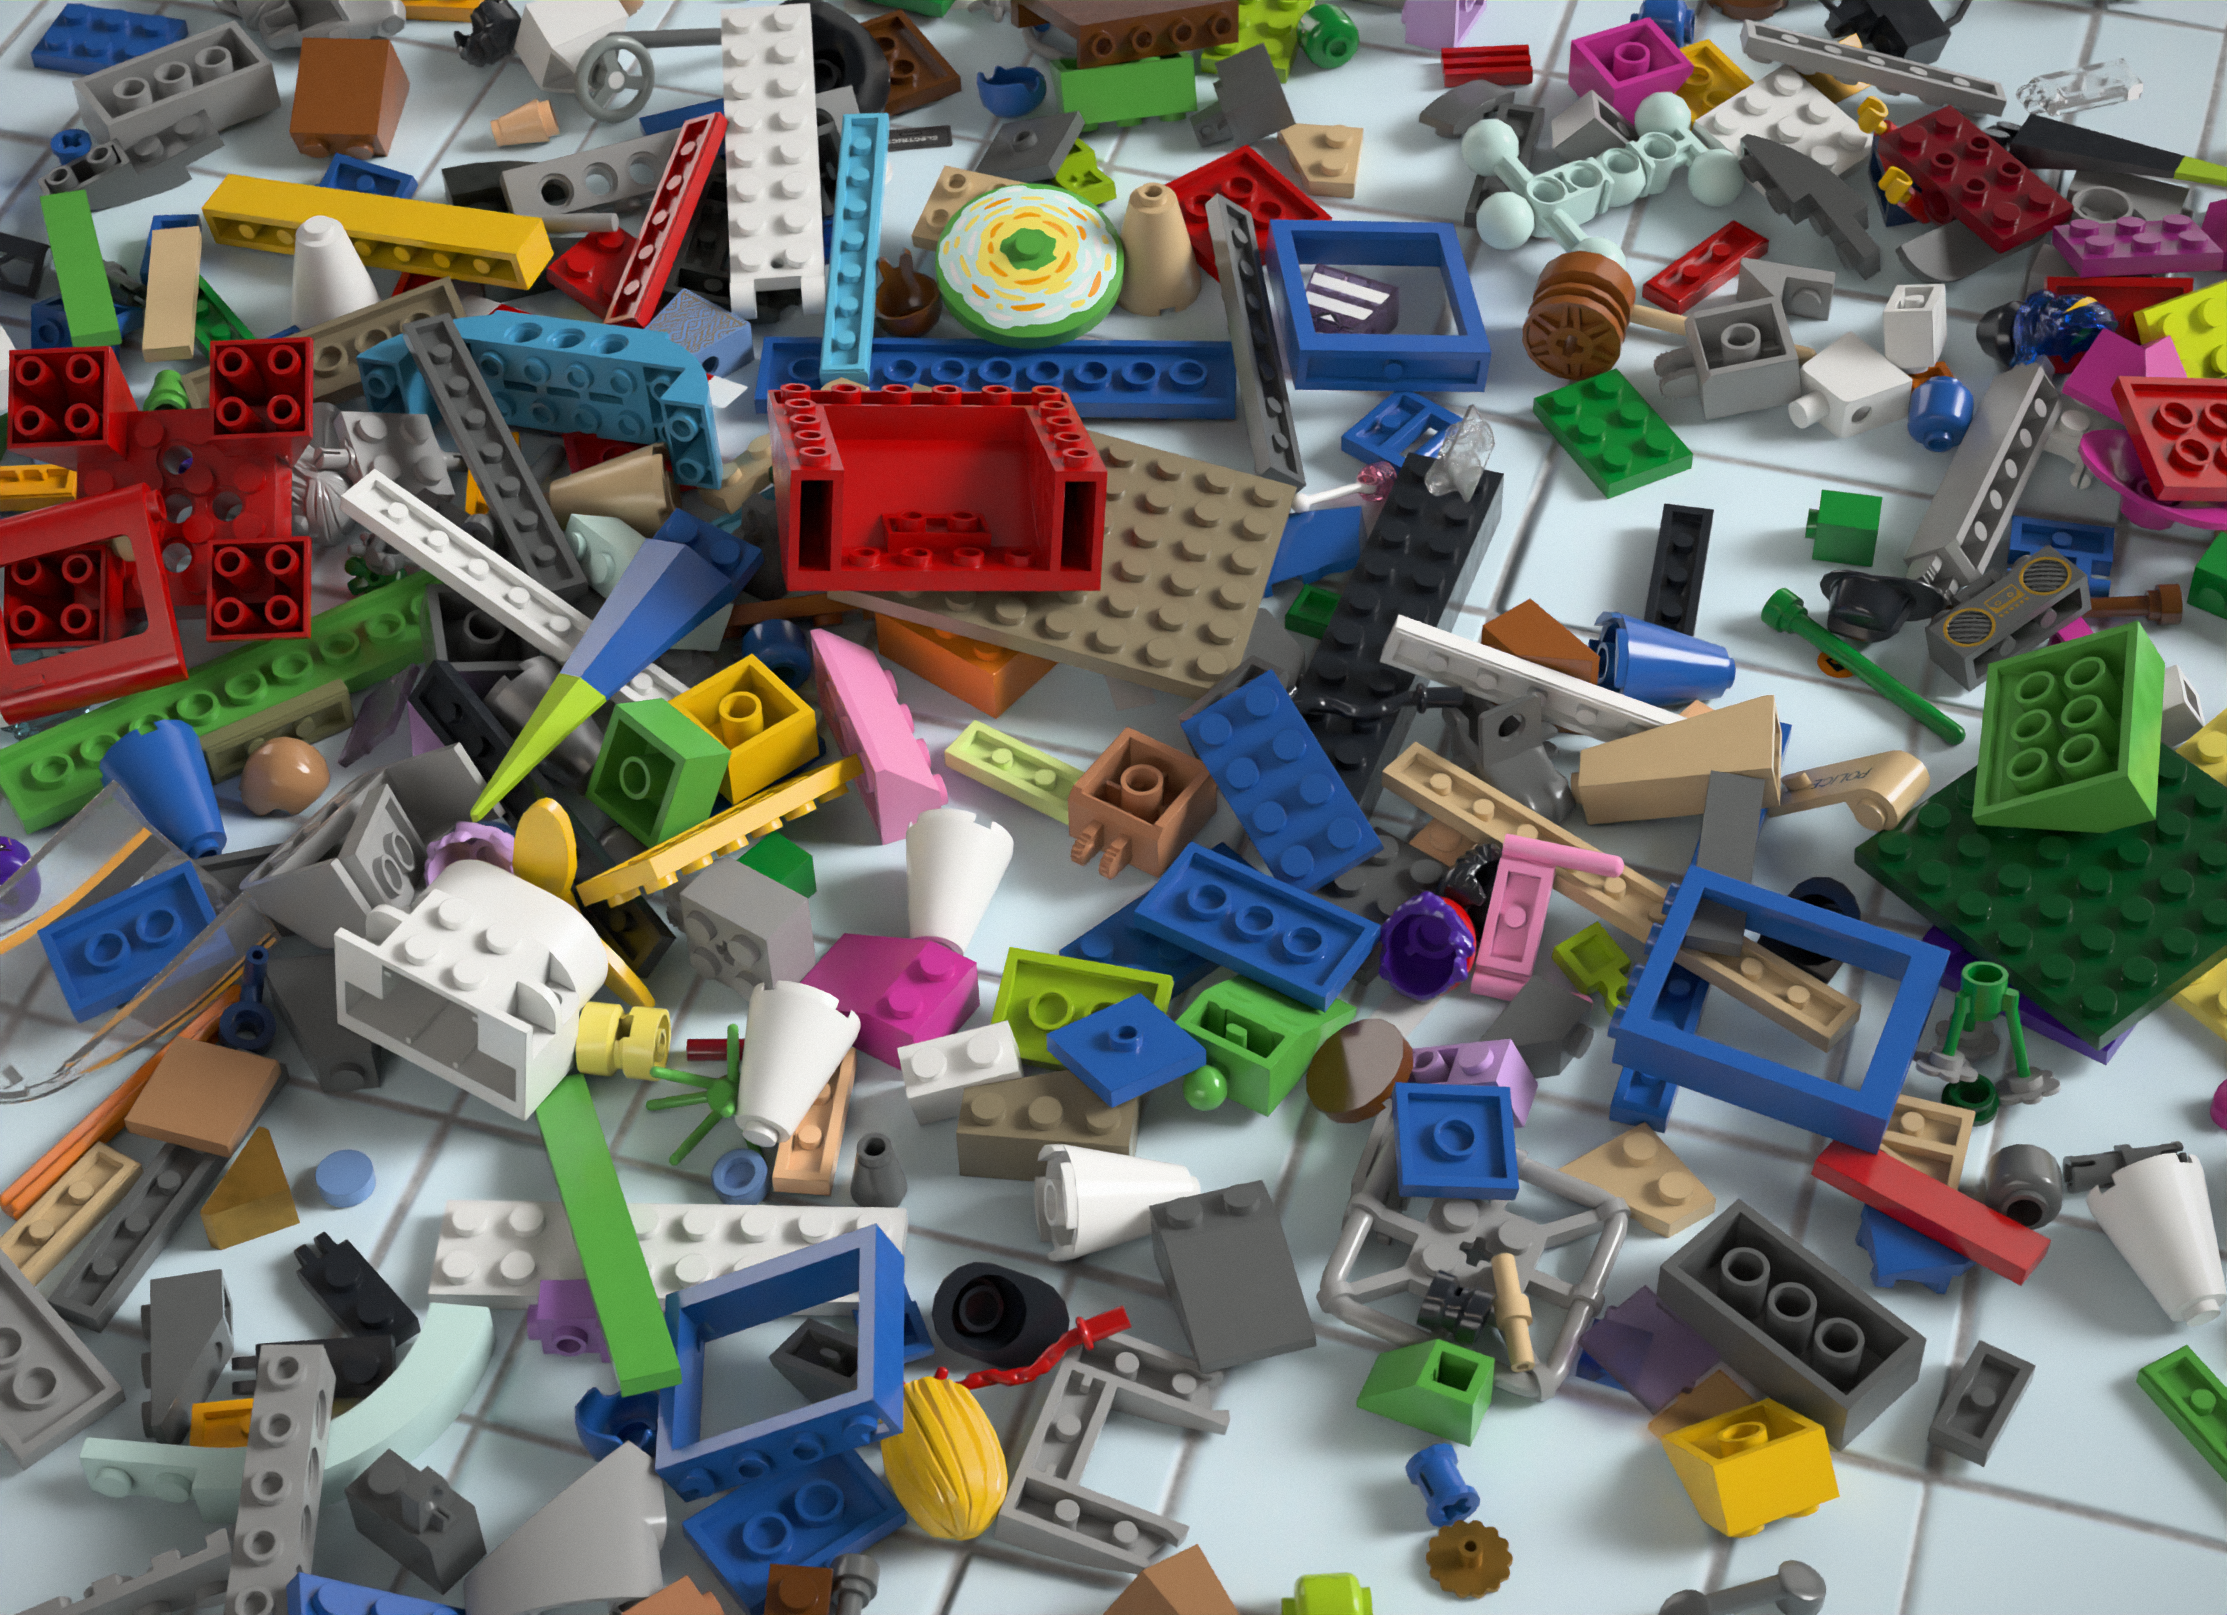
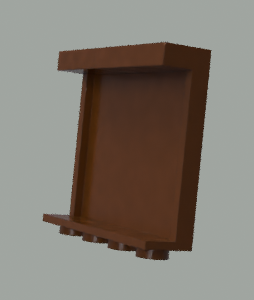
M1011 0V24L1018 29L1049 23L1056 26L1077 40V68L1085 69L1239 42V0Z

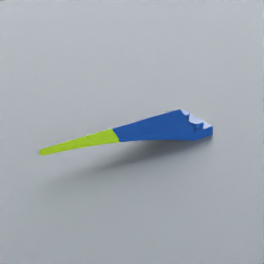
M676 508L652 539L646 538L470 810L472 822L480 821L557 745L629 681L705 620L733 601L763 564L762 549Z

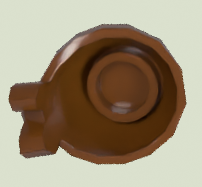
M905 247L899 253L898 267L894 268L886 257H879L877 265L884 281L876 289L874 314L876 321L883 330L894 337L917 338L929 333L939 322L943 308V300L936 281L926 274L913 270L911 252Z

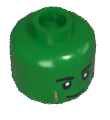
M1324 3L1313 6L1301 17L1296 29L1297 43L1310 61L1320 68L1334 69L1343 66L1357 52L1360 42L1359 31L1354 22L1344 10L1333 4Z

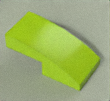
M1077 137L1056 176L1050 178L1051 182L1055 187L1076 193L1094 205L1117 199L1115 182L1097 168L1095 151Z

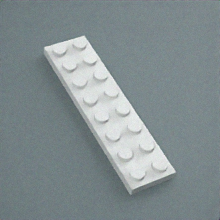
M447 1200L428 1289L430 1302L489 1307V1309L528 1310L530 1304H538L541 1280L585 1279L562 1202ZM626 1203L662 1312H665L667 1294L875 1223L905 1257L908 1230L907 1208ZM859 1291L790 1315L853 1316L852 1309L859 1310Z

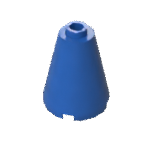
M1603 611L1595 621L1594 626H1603L1599 640L1589 639L1588 647L1600 656L1597 686L1660 708L1692 703L1696 700L1705 701L1721 698L1725 690L1730 689L1734 683L1736 673L1735 661L1733 658H1729L1725 647L1619 612Z
M164 719L156 721L154 724L158 730L141 736L138 729H135L124 735L109 748L99 765V770L103 775L100 780L104 789L144 829L172 851L170 855L177 862L222 854V850L227 843V837L201 742L191 725L181 720Z

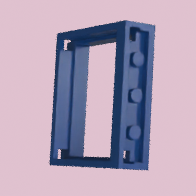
M876 1223L666 1295L664 1319L681 1367L682 1384L660 1389L655 1472L686 1503L703 1497L707 1498L712 1494L749 1482L760 1481L768 1476L792 1468L816 1463L823 1458L860 1446H868L870 1443L903 1433L905 1257ZM859 1291L856 1390L700 1441L705 1343ZM877 1419H881L883 1423L877 1424Z

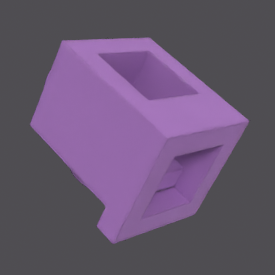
M541 1280L538 1304H530L528 1307L527 1333L529 1340H541L544 1354L578 1356L582 1353H600L602 1363H611L586 1280Z

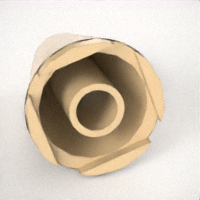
M1146 183L1131 193L1119 237L1124 253V277L1116 303L1119 307L1133 314L1155 317L1161 316L1160 309L1175 307V313L1194 303L1201 291V274L1175 192L1160 183Z
M666 442L648 445L552 481L550 483V492L543 493L562 531L566 530L571 514L618 517L643 537L652 539L676 508L682 510L680 484L674 482L673 474L667 471L665 461L670 460L668 444Z

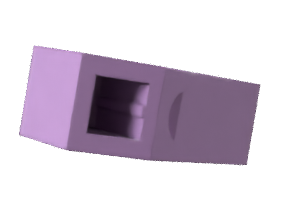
M1511 1039L1413 1048V1069L1407 1082L1510 1087L1514 1128L1525 1126L1539 1085Z

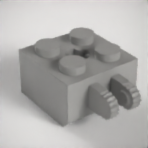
M1779 295L1693 312L1684 321L1687 347L1660 353L1661 355L1656 356L1657 358L1653 364L1656 375L1662 378L1659 380L1660 384H1658L1662 396L1664 395L1665 398H1670L1671 400L1672 398H1686L1699 395L1705 420L1787 405L1801 397L1799 359Z
M731 857L714 859V862L708 865L695 879H690V876L677 874L678 881L663 888L665 901H669L670 904L667 906V919L669 924H673V927H678V930L686 934L691 966L704 978L716 979L736 990L746 1001L749 1002L753 989L757 984L764 982V990H774L777 981L800 983L816 965L808 898Z

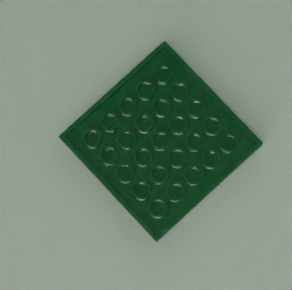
M2161 741L2155 820L2105 833L1977 825L1972 818L1978 766L1976 765L1910 810L1893 830L1887 831L1883 829L1855 848L1854 864L1980 961L1992 962L2005 968L2009 974L2008 982L2097 1051L2108 1045L2227 958V787Z

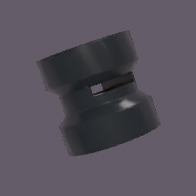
M1439 1269L1426 1293L1416 1324L1430 1331H1436L1443 1327L1453 1334L1455 1342L1473 1349L1488 1320L1496 1293L1481 1286L1473 1289L1463 1288L1460 1286L1456 1275Z

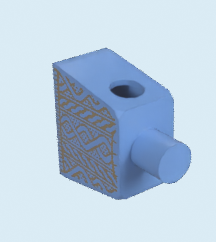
M685 288L644 328L646 330L668 332L669 340L683 346L694 355L706 373L720 378L732 374L755 359L751 324Z

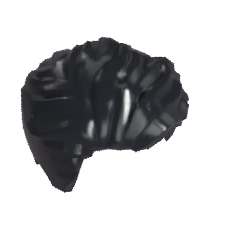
M483 0L470 15L472 33L470 35H463L459 31H454L453 33L457 49L460 52V58L467 61L468 64L481 68L487 63L494 65L499 59L512 54V51L515 49L522 18L507 0Z
M1495 843L1478 844L1475 846V849L1466 851L1464 855L1458 857L1455 864L1449 867L1446 874L1442 877L1435 894L1449 898L1462 906L1471 919L1476 941L1481 943L1497 869L1502 857V849Z

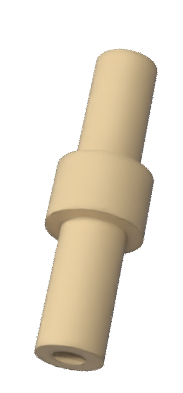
M1502 1253L1491 1258L1498 1297L1493 1304L1497 1328L1504 1331L1511 1370L1514 1372H1526L1535 1367L1528 1326L1533 1322L1529 1299L1526 1295L1521 1294L1514 1255Z

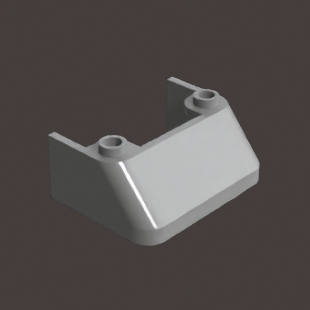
M460 742L367 771L343 787L240 883L239 888L251 906L321 950L334 948V934L341 927L364 939L366 937V917L372 908L339 861L338 855L368 791L387 783L427 849L430 842L441 840L451 830L456 828V823L460 821L472 822L470 810L487 786L486 781ZM498 802L481 820L492 821L499 819L506 812Z

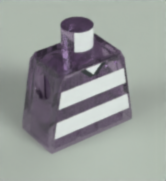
M1317 263L1305 289L1315 333L1390 334L1396 328L1399 315V287Z

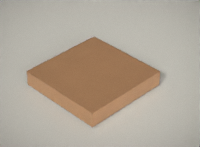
M176 1036L124 1119L128 1133L231 1158L281 1075L279 1062L275 1059Z

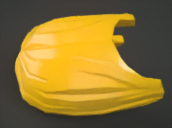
M932 1376L922 1377L906 1383L903 1388V1433L880 1440L885 1474L900 1504L912 1516L919 1527L932 1537L956 1539L958 1541L973 1539L983 1534L998 1516L1007 1494L1009 1483L1006 1462L996 1432L976 1399L963 1385L954 1383L950 1379L940 1381Z

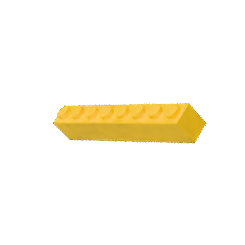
M228 174L201 208L216 244L294 255L298 227L311 217L326 216L336 219L342 224L364 266L442 278L450 276V279L522 290L530 289L554 255L542 218Z

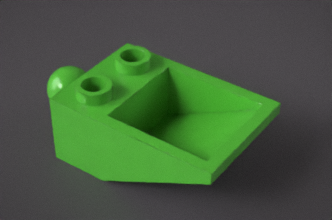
M1241 974L1204 990L1175 1022L1206 1049V1065L1183 1075L1185 1078L1182 1091L1185 1100L1197 1110L1209 1111L1219 1107L1227 1097L1269 1117L1308 1072L1313 1056L1323 1043L1353 1020L1356 1016L1357 1007L1336 998L1324 1013Z

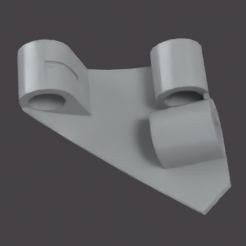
M628 1440L558 1494L500 1544L464 1579L463 1590L466 1615H539L544 1610L594 1602H608L609 1615H622L621 1613L664 1589L659 1552L666 1536L667 1516L662 1478L655 1472V1460Z

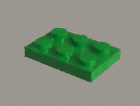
M1617 368L1533 399V414L1607 499L1692 468L1693 453Z

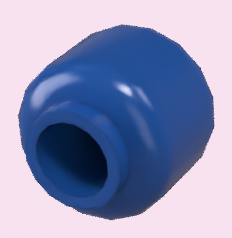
M1644 0L1640 6L1639 13H1631L1630 23L1650 17L1678 49L1693 44L1695 14L1694 9H1687L1685 1Z
M1936 376L1926 380L1925 383L1914 389L1910 397L1907 423L1909 435L1916 442L1923 444L1927 450L1933 452H1946L1952 447L1960 445L1973 420V394L1959 380L1953 377Z
M765 620L754 625L745 634L741 644L742 658L753 654L792 691L801 687L808 679L812 668L806 636L798 625L789 620Z

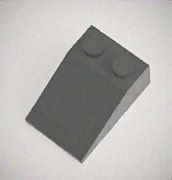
M1263 1180L1236 1184L1231 1187L1189 1197H1180L1149 1206L1154 1259L1201 1374L1317 1346L1316 1335L1282 1225Z

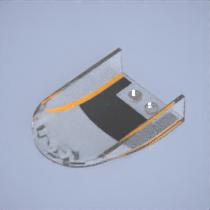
M115 780L109 783L0 886V1104L2 1105L29 1102L58 1092L120 1061L171 1032L213 1003L242 977L246 952L250 947L260 945L269 951L282 938L251 894L244 890L236 897L149 824L121 785ZM190 860L217 917L130 1001L78 1024L66 1001L37 931Z

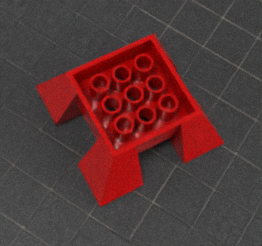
M312 337L210 341L209 408L152 411L138 410L113 348L110 346L9 350L7 449L10 452L77 472L76 499L146 482L151 491L156 489L160 491L165 503L167 517L165 520L160 521V530L157 532L176 620L206 619V641L208 643L311 639L312 538L310 536H291L292 469L313 439ZM189 458H193L192 465L186 472L178 474L181 463ZM242 504L240 514L235 519L226 521L229 510L236 505ZM192 506L190 516L185 521L177 523L180 512ZM106 544L87 545L4 567L3 620L10 651L88 648L118 640L141 622L148 621L135 561L127 562L122 557L115 556L112 548ZM191 555L189 566L181 572H176L179 561L183 557Z

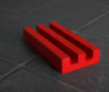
M1529 44L1441 48L1440 61L1444 87H1457L1480 79L1496 85L1532 84L1533 67L1531 66V55H1529Z

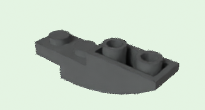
M202 109L193 115L181 118L174 125L153 136L141 139L136 145L126 150L123 149L117 138L98 145L85 155L52 169L48 174L37 179V182L44 195L85 189L90 210L122 206L169 191L192 180L185 166L220 149L225 144L205 109Z
M1746 134L1740 138L1742 158L1739 159V165L1750 182L1755 183L1758 181L1766 190V198L1778 215L1785 213L1795 226L1808 218L1811 226L1820 237L1823 238L1827 235L1834 243L1836 254L1841 263L1848 270L1855 268L1865 281L1881 271L1880 248L1865 231L1868 229V205L1849 185L1814 159L1793 148L1751 134Z

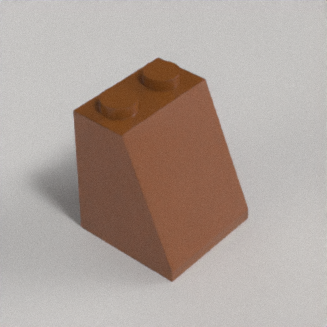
M303 37L289 130L300 154H306L313 158H325L328 155L339 153L362 160L370 159L372 156H388L410 88L408 77L391 41L384 39Z

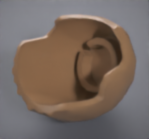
M278 737L265 741L251 753L241 773L238 789L241 792L242 803L257 816H264L274 809L287 810L289 814L297 815L322 796L330 784L331 777L325 758L315 747L299 739Z

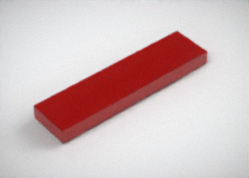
M1833 1140L1815 1159L1811 1175L2020 1286H2022L2047 1254L2051 1239L1880 1150L1876 1155Z

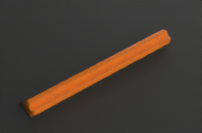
M233 984L8 1186L0 1194L2 1211L15 1221H18L98 1141L104 1144L108 1143L126 1126L124 1119L176 1036L215 1045L219 1041L218 1029L221 1015L228 1006L239 1001L241 986Z

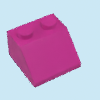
M1650 17L1571 40L1568 85L1580 98L1592 89L1635 126L1634 114L1641 101L1655 92H1671L1675 94L1693 73L1694 65Z

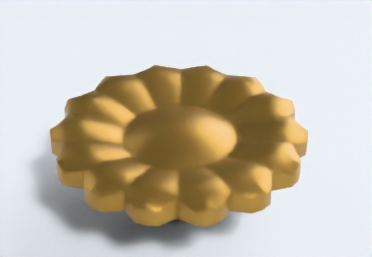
M1457 1520L1452 1527H1441L1439 1535L1432 1537L1429 1541L1430 1551L1426 1553V1563L1431 1567L1429 1574L1432 1579L1440 1583V1588L1443 1591L1454 1592L1460 1599L1468 1596L1481 1599L1487 1592H1498L1500 1583L1509 1579V1567L1513 1563V1556L1508 1552V1541L1505 1538L1499 1537L1498 1530L1495 1527H1485L1478 1520H1473L1470 1523Z

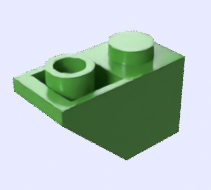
M1440 1339L1381 1353L1378 1355L1357 1398L1356 1407L1470 1447L1492 1400L1495 1358Z

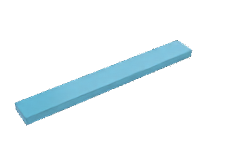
M888 113L843 114L819 370L821 385H825L840 377L859 384H869L878 277L877 260L880 252L890 128Z

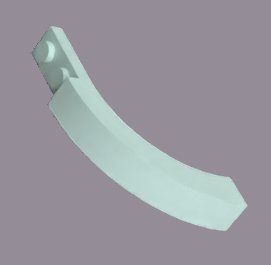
M430 1302L422 1329L399 1367L364 1401L345 1414L330 1421L319 1509L347 1499L344 1489L389 1448L410 1463L433 1444L455 1421L476 1392L497 1344L489 1307ZM93 1437L85 1438L79 1459L93 1492H100L114 1498H122L127 1495L159 1497L171 1503L194 1500L203 1523L236 1524L247 1447L211 1448Z

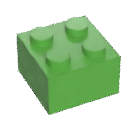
M663 698L615 704L585 797L650 849L709 818L732 752Z

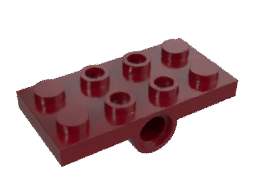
M1948 105L1890 131L1879 138L1877 151L1894 166L1908 174L1912 181L1922 188L1921 199L1924 212L1934 225L1941 227L1958 219L1999 254L2053 230V226H2060L2071 221L2074 206L1952 105Z

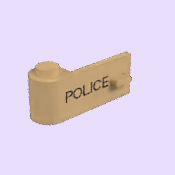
M1901 750L1887 751L1785 775L1781 778V782L1785 786L1780 791V807L1768 808L1767 815L1769 818L1846 802L1856 820L1863 827L1877 832L1883 829L1890 831L1899 824L1928 789L1930 775L1919 759Z

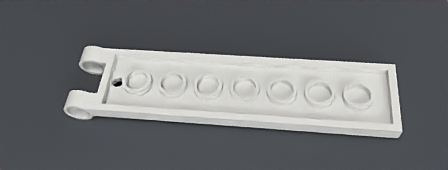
M810 3L720 9L724 117L729 121L725 132L732 314L744 320L757 319L756 291L801 288L804 316L825 314L826 278Z

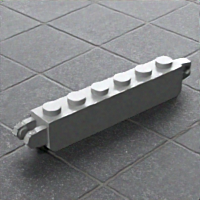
M2045 354L2038 356L2035 360L2028 359L2023 361L2020 365H2015L2012 370L1994 376L1903 558L1908 567L1905 577L1922 581L1935 587L1943 595L1944 606L1942 609L1950 605V598L1957 593L1959 588L1970 585L1984 574L2063 409L2065 401L2051 383L2055 368Z

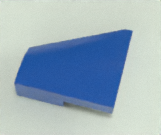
M1361 506L1290 513L1263 598L1273 596L1272 584L1293 577L1301 580L1303 585L1319 581L1324 576L1332 573H1342L1354 569L1368 540Z

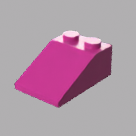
M844 933L800 982L837 998L839 1002L836 1010L846 1018H849L851 1010L858 1016L861 1027L852 1047L900 1071L902 1070L897 1048L957 1033L980 1006L977 962L931 940Z

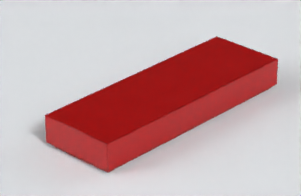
M1732 220L1643 284L1642 297L1669 313L1682 315L1738 275L1742 257L1758 260L1767 254L1769 240Z

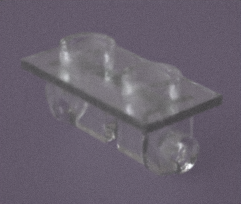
M1474 404L1469 405L1462 422H1457L1447 428L1445 439L1437 454L1439 460H1435L1432 467L1426 473L1425 483L1428 491L1433 495L1441 496L1459 490L1465 503L1471 500L1495 446L1493 431L1490 425L1482 420Z

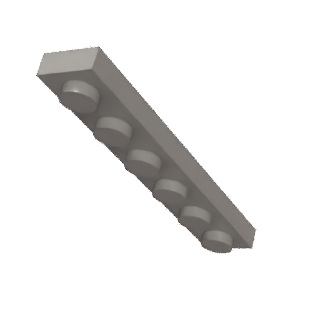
M1745 19L1740 33L1743 53L1759 63L1771 64L1773 61L1789 64L1792 69L1803 74L1813 75L1817 71L1833 75L1837 81L1843 84L1858 85L1861 82L1873 85L1880 92L1887 95L1900 96L1901 93L1917 96L1922 102L1931 106L1941 107L1945 103L1961 107L1965 113L1975 117H1986L1987 114L2001 117L2007 103L2002 84L1747 19Z

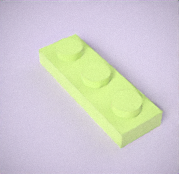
M974 720L944 751L945 766L1069 826L1068 797L1073 785L1085 772L977 720Z

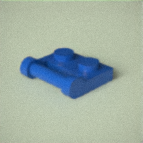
M1394 391L1341 436V451L1388 475L1390 481L1394 484L1406 459L1400 453L1429 428L1437 431V433L1417 449L1414 454L1438 458L1450 446L1456 447L1465 441L1470 435V428L1467 422L1459 415L1413 391Z

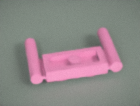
M1506 834L1470 993L1512 1001L1533 976L1555 879L1556 866L1617 878L1624 869L1622 858L1615 855ZM1570 992V993H1572V994H1574V995H1576V996H1579V997H1581V998H1583V999H1585V1000L1591 1002V1003H1592L1591 1011H1592L1593 1002H1592V999H1591L1590 996L1585 995V994Z

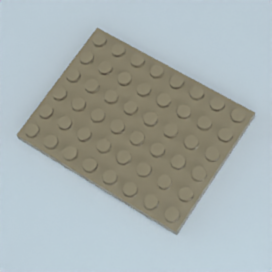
M914 383L912 391H932V387ZM1087 430L1108 471L1100 591H827V599L1198 701L1241 665L1257 611L1261 605L1286 527L1297 487Z

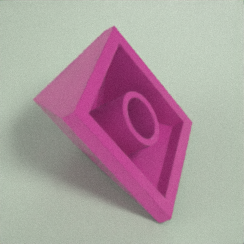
M2103 328L2065 382L2062 393L2125 426L2110 391L2118 376L2188 377L2170 335L2138 346Z

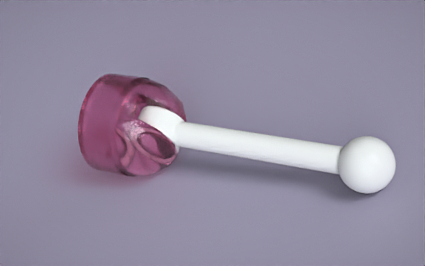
M1386 461L1368 464L1358 472L1356 477L1357 483L1309 496L1297 493L1294 495L1291 508L1297 513H1303L1309 509L1310 505L1358 493L1367 502L1378 503L1386 501L1397 478V474L1391 464Z

